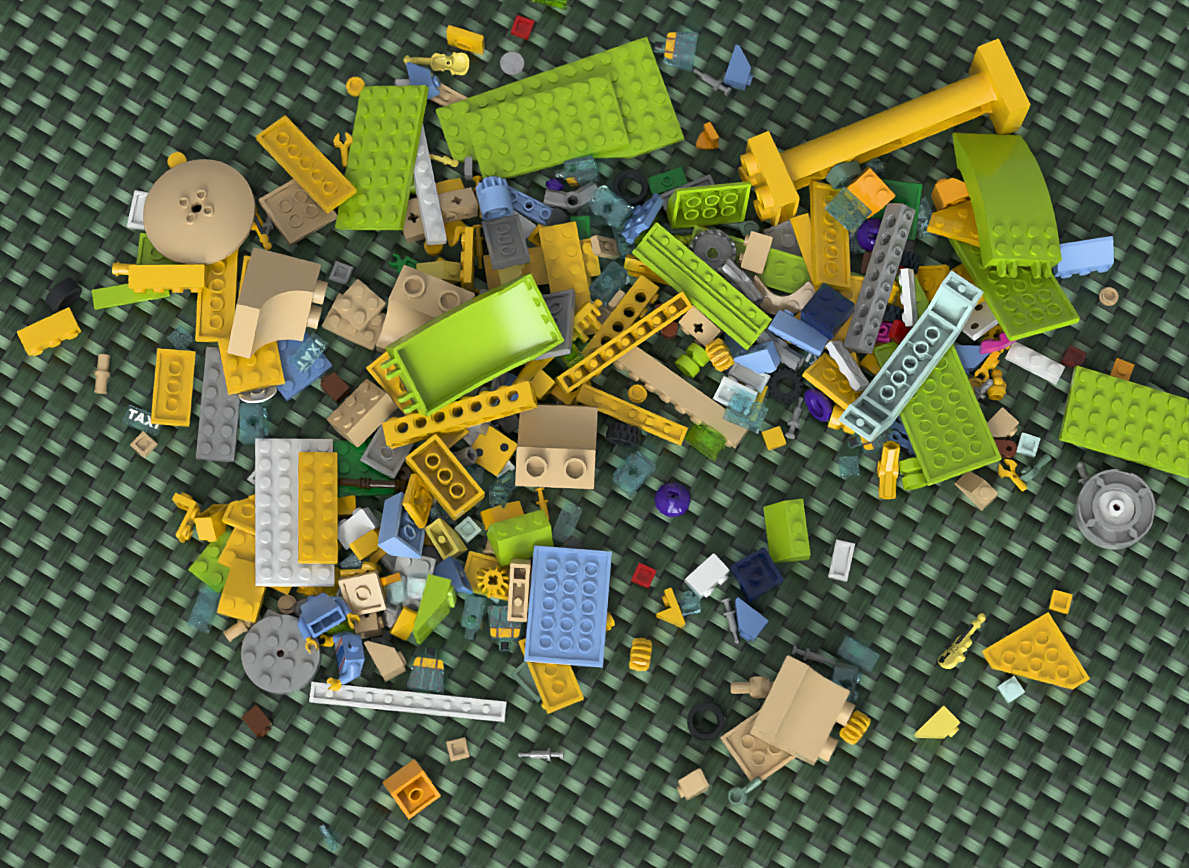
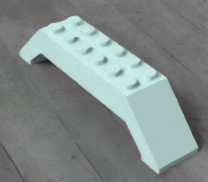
M951 270L941 283L926 311L863 394L852 404H849L840 416L839 421L869 442H872L890 427L957 339L981 298L983 291Z

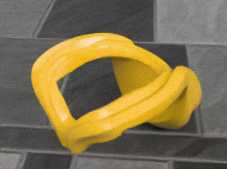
M462 220L443 223L450 247L458 243L460 234L465 233V227L467 226Z

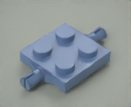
M654 193L645 204L637 205L633 209V215L625 222V228L621 233L628 243H634L636 237L651 225L664 203L659 194Z

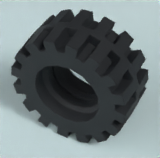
M780 368L774 372L768 383L770 396L776 402H781L780 404H790L792 401H796L803 388L802 378L798 375L799 373L797 371L794 372L791 368L790 370ZM781 379H789L793 383V390L789 393L781 392L777 387L778 382Z
M609 423L605 439L615 445L637 448L642 431L623 423Z

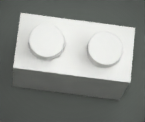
M369 507L355 509L351 513L352 517L348 520L345 518L338 523V540L346 550L351 549L349 544L372 529L381 527V524Z
M713 553L685 578V583L700 599L703 596L707 598L714 592V586L718 583L722 585L729 578L727 575L730 570Z

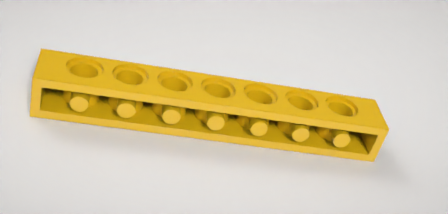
M641 274L570 367L603 346L601 344L603 340L610 341L635 324L639 318L642 319L648 312L647 307L649 304H654L659 298V287ZM637 296H643L645 298V301L639 303L635 300V298ZM630 310L634 313V316L626 317L624 312ZM620 325L623 330L615 332L613 326ZM603 369L594 376L597 378L601 374ZM594 376L586 380L584 383L591 386L592 383L590 381L593 379ZM557 384L550 392V397L559 402V404L577 405L578 402L575 399L581 385L577 387L576 391L564 394Z
M683 291L678 293L554 378L564 394L569 393L693 308Z
M520 380L512 386L503 385L491 392L482 391L474 397H462L460 401L451 402L428 417L420 415L419 412H409L401 418H389L387 422L382 423L386 445L391 449L429 439L435 434L440 436L538 408L534 386L530 381ZM514 394H518L517 400L511 401V397ZM500 399V403L497 406H493V402ZM481 404V409L474 412L475 407ZM459 410H463V414L460 417H456V413ZM441 415H445L444 420L442 422H438V418ZM426 420V425L420 428V423ZM408 425L407 431L401 433L402 428Z

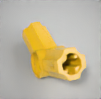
M894 441L883 443L881 460L878 461L877 477H879L878 498L882 499L896 498V478H898L899 472L898 457L900 445Z

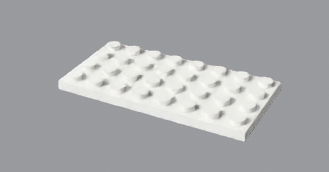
M255 438V586H334V564L298 563V452H333V439Z

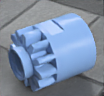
M490 176L484 178L482 183L480 182L478 186H475L483 220H491L513 214L514 210L506 179L501 180V177Z

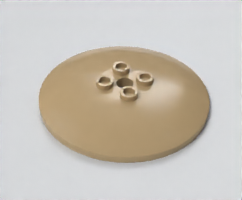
M208 159L184 162L165 172L150 189L143 209L144 228L154 248L167 259L182 265L212 264L228 257L244 243L254 223L255 200L248 182L233 167ZM196 205H201V211L197 213L192 212Z

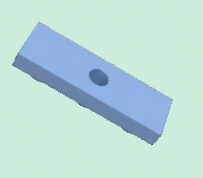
M508 186L513 210L539 224L549 227L546 222L554 209Z

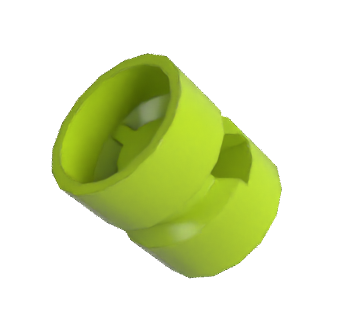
M691 343L685 350L686 354H681L675 361L677 368L691 379L700 372L699 367H704L710 360L706 351L696 343Z
M917 457L899 462L900 474L904 475L901 479L904 490L918 489L928 485Z

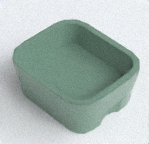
M859 161L842 162L831 169L825 178L833 189L846 188L862 173Z

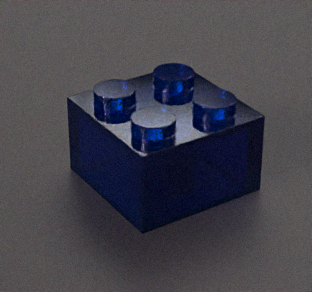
M823 283L801 310L800 319L829 340H832L854 313L855 304L826 283Z
M765 547L730 566V572L749 603L779 587L784 581Z

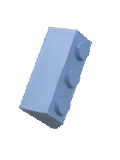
M1113 236L1060 244L1062 261L1055 265L1053 270L1055 277L1061 276V278H1069L1072 274L1078 273L1081 276L1087 275L1091 271L1097 270L1099 273L1108 271L1114 263Z
M786 309L784 311L779 310L768 331L819 358L830 339V336L827 335L828 331L821 327L817 329L811 327V322L803 318L800 320L794 318V313Z
M400 492L385 500L377 546L391 556L419 559L422 555L425 529L417 527L402 504L405 494Z

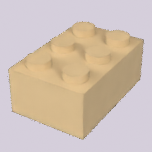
M366 379L327 418V421L341 436L358 448L398 406L385 391Z

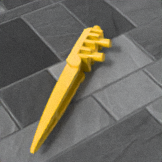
M598 298L592 304L585 302L574 313L572 342L578 337L585 344L589 338L583 331L590 324L597 331L603 326L596 319L601 315L597 309L603 304ZM554 357L537 361L535 359L530 360L512 385H515L520 380L530 381Z

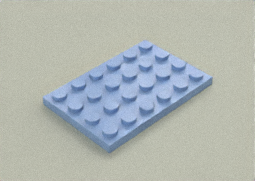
M534 546L524 661L603 667L612 552Z

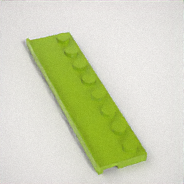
M658 222L654 224L641 243L632 252L678 293L683 291L691 304L747 351L773 321L771 317Z

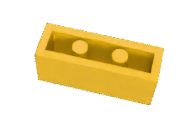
M69 307L17 331L29 356H37L44 349L60 345L61 341L73 339L81 332Z

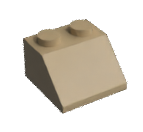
M370 641L364 643L385 682L406 671L404 666L407 663L401 651L396 652L392 647Z

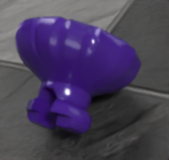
M867 219L858 227L856 236L858 244L867 252L873 251L882 222L881 219Z
M814 388L807 390L804 395L805 404L816 419L821 422H826L830 419L832 405L836 402L820 390Z
M671 482L660 486L656 491L654 502L656 508L663 515L679 517L689 509L691 497L686 487L680 483Z

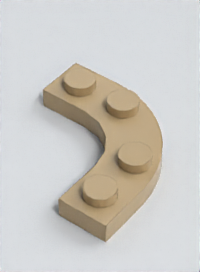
M757 274L752 277L754 280L753 284L764 296L760 307L770 314L776 315L779 310L784 311V309L795 314L817 300L810 280L789 295H778L769 290Z

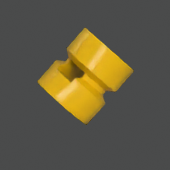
M835 403L828 427L836 430L842 428L843 432L854 435L855 431L839 421L845 409Z

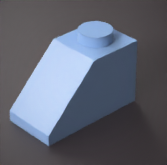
M773 341L751 346L748 351L744 348L740 349L733 358L736 363L759 374L774 372L781 362Z

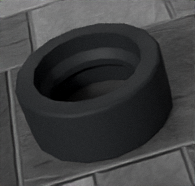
M629 169L620 172L615 177L613 196L622 206L636 207L646 199L648 181L641 172ZM628 178L638 180L642 188L641 193L635 198L624 197L619 189L623 180Z
M71 277L66 278L50 290L45 298V302L54 312H60L77 301L82 293V288Z
M709 702L695 705L690 710L687 718V726L691 735L703 741L716 738L721 733L725 722L721 709ZM702 710H709L717 717V726L709 733L700 732L694 725L696 714Z

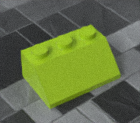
M803 499L786 500L763 507L770 564L809 560L811 555Z
M544 509L490 524L486 534L500 568L509 566L512 559H532L534 546L554 547L551 525Z

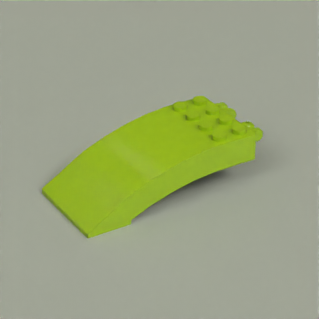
M953 133L957 169L961 171L974 211L983 267L997 266L999 277H1005L1007 266L1009 276L1016 277L1017 266L1031 267L1034 278L1040 277L1042 267L1044 278H1050L1052 275L1051 269L1062 261L1057 224L1044 177L1022 135Z
M528 273L460 304L389 344L385 348L390 358L381 363L380 367L386 369L394 364L396 369L386 374L387 380L400 375L408 392L400 396L398 401L403 403L410 398L413 403L403 408L404 413L407 414L417 409L420 415L428 417L486 382L530 360L536 359L564 342V339L531 273Z

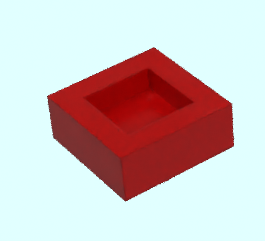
M517 15L511 29V35L528 40L534 26V21Z
M894 320L888 337L899 346L911 329L906 327L901 320Z
M639 563L631 582L649 589L657 570Z

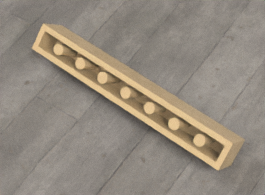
M637 346L614 361L613 365L621 371L624 369L629 373L628 376L636 382L638 380L641 381L648 391L658 393L662 401L675 405V409L683 415L686 413L691 417L690 420L693 423L706 427V431L710 435L720 437L722 439L721 442L727 447L731 448L732 446L736 449L749 431V425Z

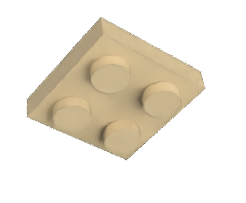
M357 279L332 307L358 331L362 332L386 306V303Z
M377 571L339 579L343 599L352 610V615H362L387 609V603Z

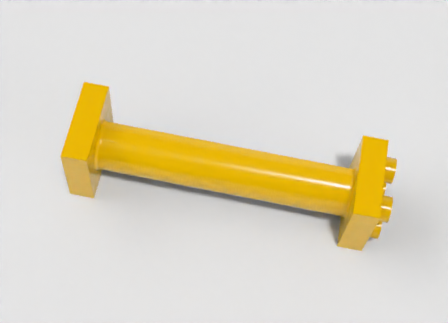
M999 38L977 47L968 72L969 77L779 153L769 131L748 139L746 153L740 155L742 166L738 168L742 182L751 181V187L754 186L757 200H754L753 204L760 221L763 222L769 219L773 227L796 217L800 199L796 190L808 186L812 181L818 182L825 179L831 169L839 163L859 161V164L865 163L985 113L988 114L999 135H1008L1020 130L1030 107V102Z

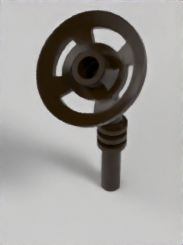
M402 466L394 481L372 480L371 478L363 479L362 477L359 479L338 478L337 484L338 486L359 487V489L389 488L394 489L396 494L400 493V491L405 494L413 472L409 466Z

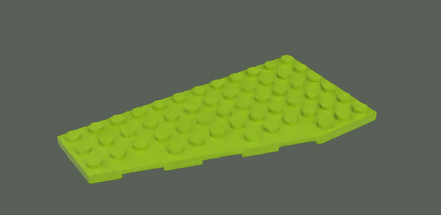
M647 37L435 109L452 159L465 162L466 157H472L473 162H477L465 113L609 73L629 145L577 160L596 158L631 159L683 141L684 136Z

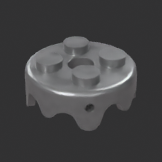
M718 229L700 232L691 241L689 246L692 252L721 276L722 274L716 268L719 261L726 257H729L734 262L736 259V247L733 240L725 232ZM711 248L718 251V256L715 259H710L707 256V251Z

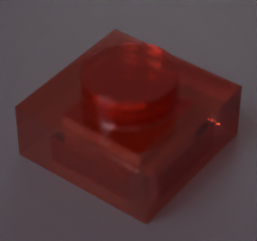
M1070 345L1061 363L1072 369L1075 366L1081 367L1087 353Z

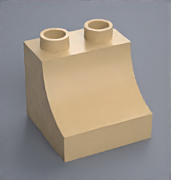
M253 247L236 305L227 353L251 358L255 351L265 344L278 340L303 341L307 327L317 329L322 307L313 305V303L323 304L328 282L318 280L321 264Z
M404 265L388 299V311L376 344L377 351L384 354L387 351L386 346L439 315L475 298V293Z
M537 403L538 408L520 412L515 486L594 489L598 406Z
M787 655L750 734L814 766L818 757L827 762L829 761L838 740L830 737L829 734L835 722L846 726L855 705L846 701L850 693L849 690L833 683L818 674L810 666Z

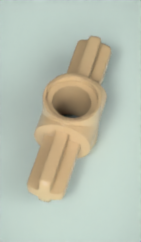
M764 676L751 677L749 682H732L730 690L732 694L749 693L751 698H767L775 681H769V678Z

